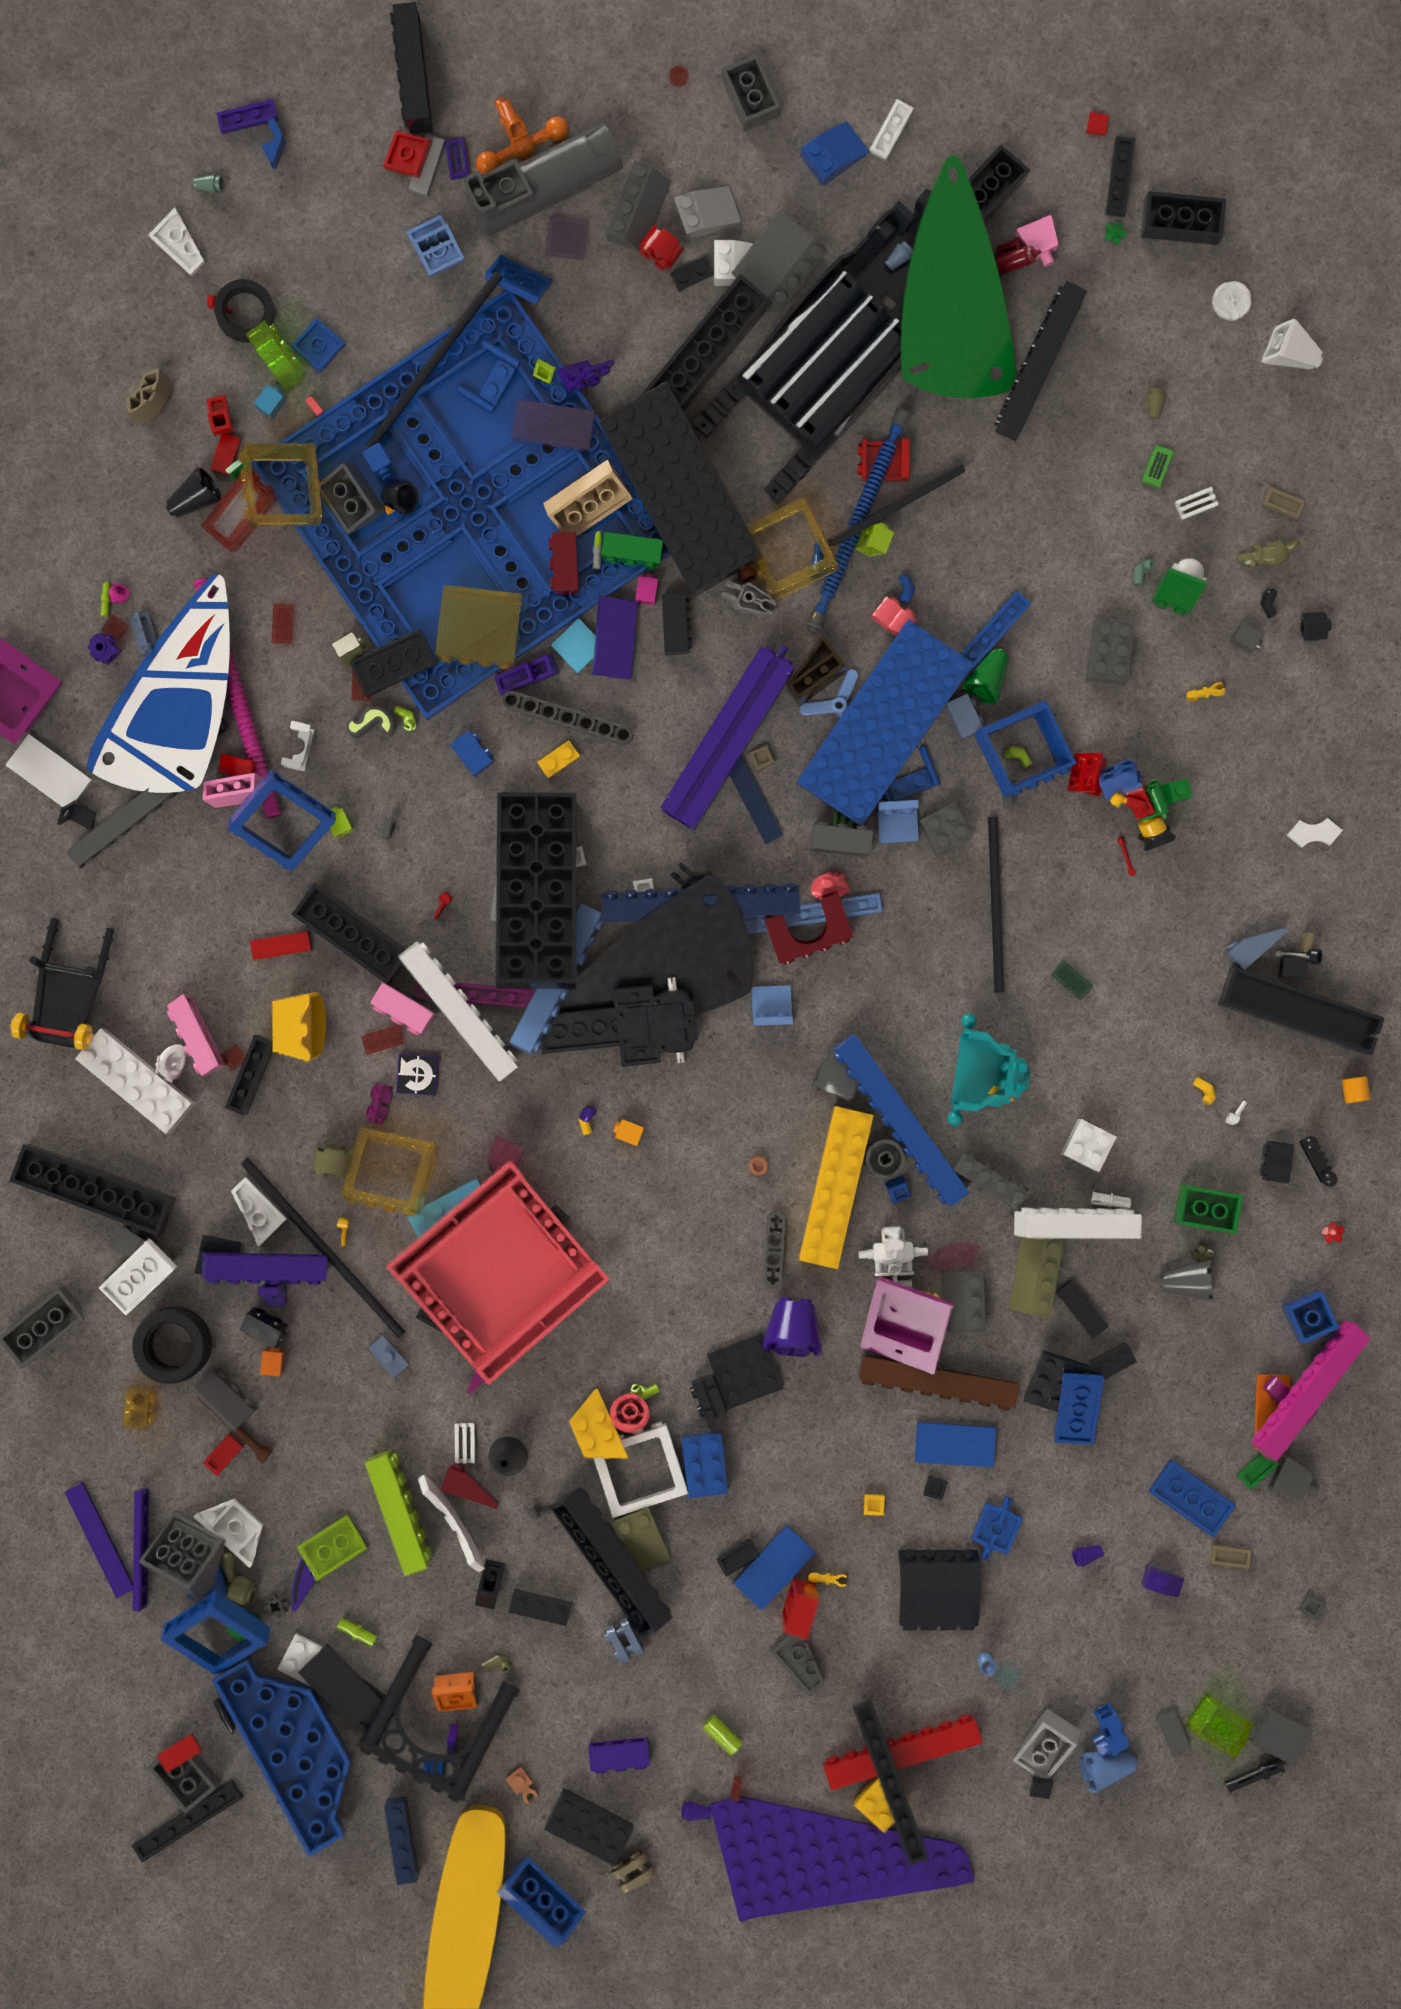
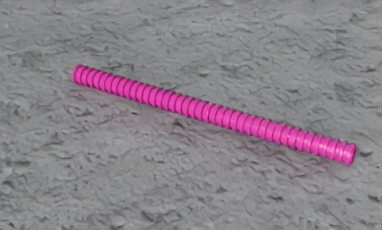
M201 578L196 580L193 583L194 587H196L195 592H197L209 578ZM211 589L208 592V598L210 599L214 597V591ZM230 648L227 696L230 697L229 702H232L231 708H234L232 712L235 714V720H237L236 725H239L238 731H241L240 737H243L241 741L244 743V749H246L245 754H248L247 759L256 761L255 774L264 778L269 772L267 770L268 765L265 764L266 759L263 758L264 753L261 752L262 747L259 746L261 742L258 741L259 736L256 735L257 730L254 729L255 724L252 723L253 718L250 717L252 713L249 712L250 707L247 706L248 701L245 700L246 695L243 694L244 689L241 688L243 684L240 683L241 678L238 677L239 672L236 671L237 666L234 665L236 661L233 659L234 655L231 654L232 649ZM274 790L261 803V806L264 807L263 812H266L265 818L268 819L282 814V811L279 810L280 805L277 804L279 801L275 798L277 794L274 793Z

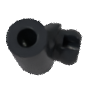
M1272 588L1267 589L1263 593L1260 602L1262 609L1269 619L1277 614L1272 606L1275 597H1277V591Z

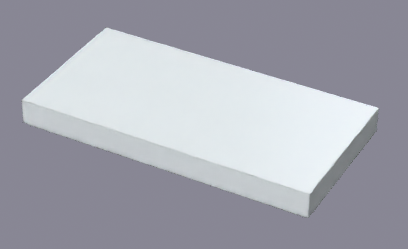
M30 734L26 736L6 763L7 767L62 807L72 801L77 802L93 781Z
M149 1238L99 1289L127 1315L177 1266Z

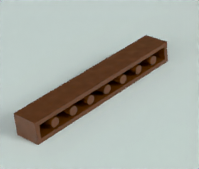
M862 1355L858 1376L859 1380H862V1384L874 1386V1383L882 1384L881 1387L893 1389L894 1386L901 1387V1391L912 1393L913 1390L921 1391L920 1394L932 1396V1393L940 1394V1398L948 1400L956 1397L959 1398L960 1402L971 1403V1400L979 1401V1405L990 1407L991 1404L998 1405L999 1409L1010 1410V1407H1016L1019 1390L1017 1382L937 1368L936 1372L931 1374L896 1360Z

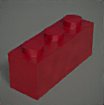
M576 531L552 532V538H549V550H553V558H549L550 570L554 571V577H550V587L554 589L555 595L579 594Z

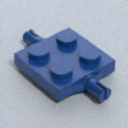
M1005 1496L1002 1506H995L985 1502L971 1536V1540L985 1547L981 1559H985L987 1562L992 1551L1009 1554L1023 1520L1021 1516L1009 1510L1013 1498Z

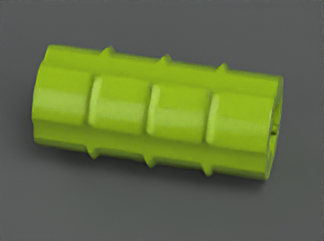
M714 1714L703 1724L702 1728L730 1756L741 1747L742 1741Z

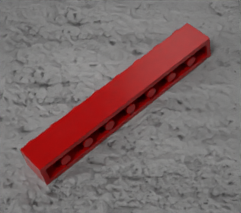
M963 1715L958 1718V1721L951 1722L947 1720L941 1722L940 1726L935 1728L931 1726L924 1727L920 1730L921 1732L913 1734V1732L905 1733L902 1735V1738L894 1740V1738L886 1739L896 1769L899 1770L982 1744L983 1742L974 1716ZM867 1746L859 1752H856V1750L848 1751L845 1753V1756L840 1758L837 1756L829 1757L823 1763L831 1791L877 1777Z

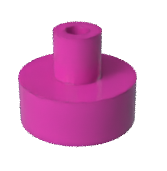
M114 583L109 589L110 600L114 604L125 603L130 596L128 588L120 583Z

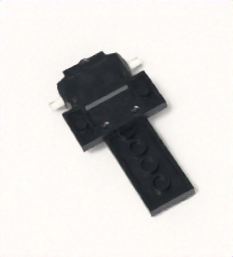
M672 977V982L671 978H668L669 989L653 995L652 985L613 989L615 1005L613 1007L559 1012L556 1017H553L550 1022V1031L547 1035L544 1034L541 1039L543 1042L541 1046L542 1054L619 1046L622 1067L661 1063L660 1052L676 1053L677 1063H680V1058L681 1062L684 1063V1052L691 1050L694 1040H698L694 998H690L686 990L677 988L676 977Z

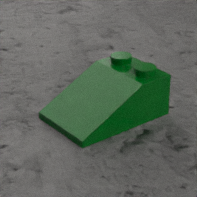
M1169 568L1159 579L1151 601L1155 602V606L1166 609L1168 607L1173 609V612L1177 615H1188L1203 592L1207 581Z

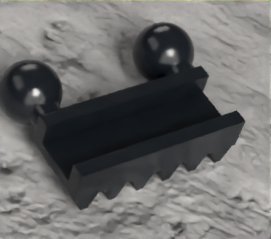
M1308 1136L1300 1140L1299 1143L1320 1183L1327 1187L1336 1185L1338 1181L1337 1175L1330 1171L1332 1166H1325L1328 1159H1322L1325 1153L1318 1152L1321 1146L1317 1138Z

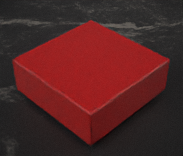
M1090 112L1086 133L1105 136L1109 115Z

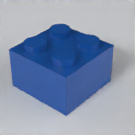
M1315 1290L1281 1306L1297 1342L1301 1344L1308 1343L1339 1328L1322 1291Z

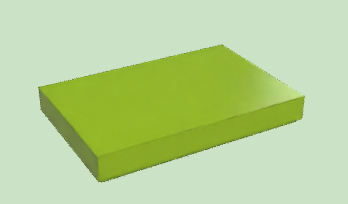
M345 1515L297 1546L298 1551L316 1581H319L368 1549L349 1515Z

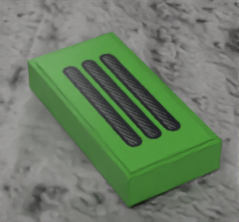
M1155 445L1141 482L1159 489L1174 451Z

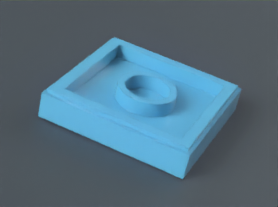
M578 618L551 644V647L578 674L594 659L595 635Z

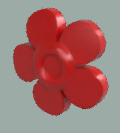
M1331 1222L1328 1225L1329 1228L1324 1227L1322 1229V1235L1325 1236L1326 1243H1332L1333 1239L1336 1243H1340L1343 1240L1341 1235L1345 1233V1229L1342 1226L1337 1227L1335 1222Z

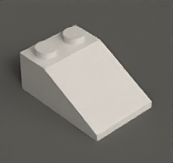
M714 240V286H730L734 282L736 277L731 272L753 243L736 240Z

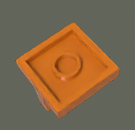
M474 1672L434 1676L432 1696L438 1712L477 1708Z

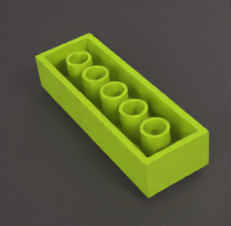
M391 1449L369 1457L365 1465L404 1576L427 1569L431 1558H433V1553L430 1546L426 1547L424 1541L426 1539L425 1530L423 1527H419V1513L417 1509H413L411 1504L413 1502L412 1493L410 1490H406L404 1484L407 1483L406 1476L403 1471L400 1472L398 1464H400L399 1456L397 1453H393Z

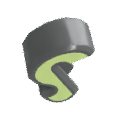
M372 706L362 713L360 721L356 717L350 718L346 724V731L350 736L359 739L380 723L392 737L395 734L396 725L392 716L385 709Z

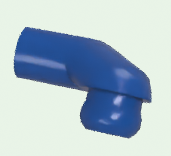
M907 574L898 578L903 586L902 594L898 596V599L903 604L912 600L915 591L914 585Z

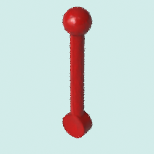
M1119 837L1117 842L1121 845L1129 869L1128 874L1134 876L1136 870L1132 868L1124 845L1125 839Z

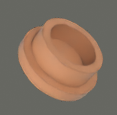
M755 1156L749 1162V1170L754 1175H763L768 1170V1162L762 1156Z

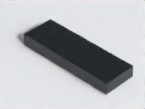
M1072 1280L1056 1291V1294L1093 1339L1108 1327Z

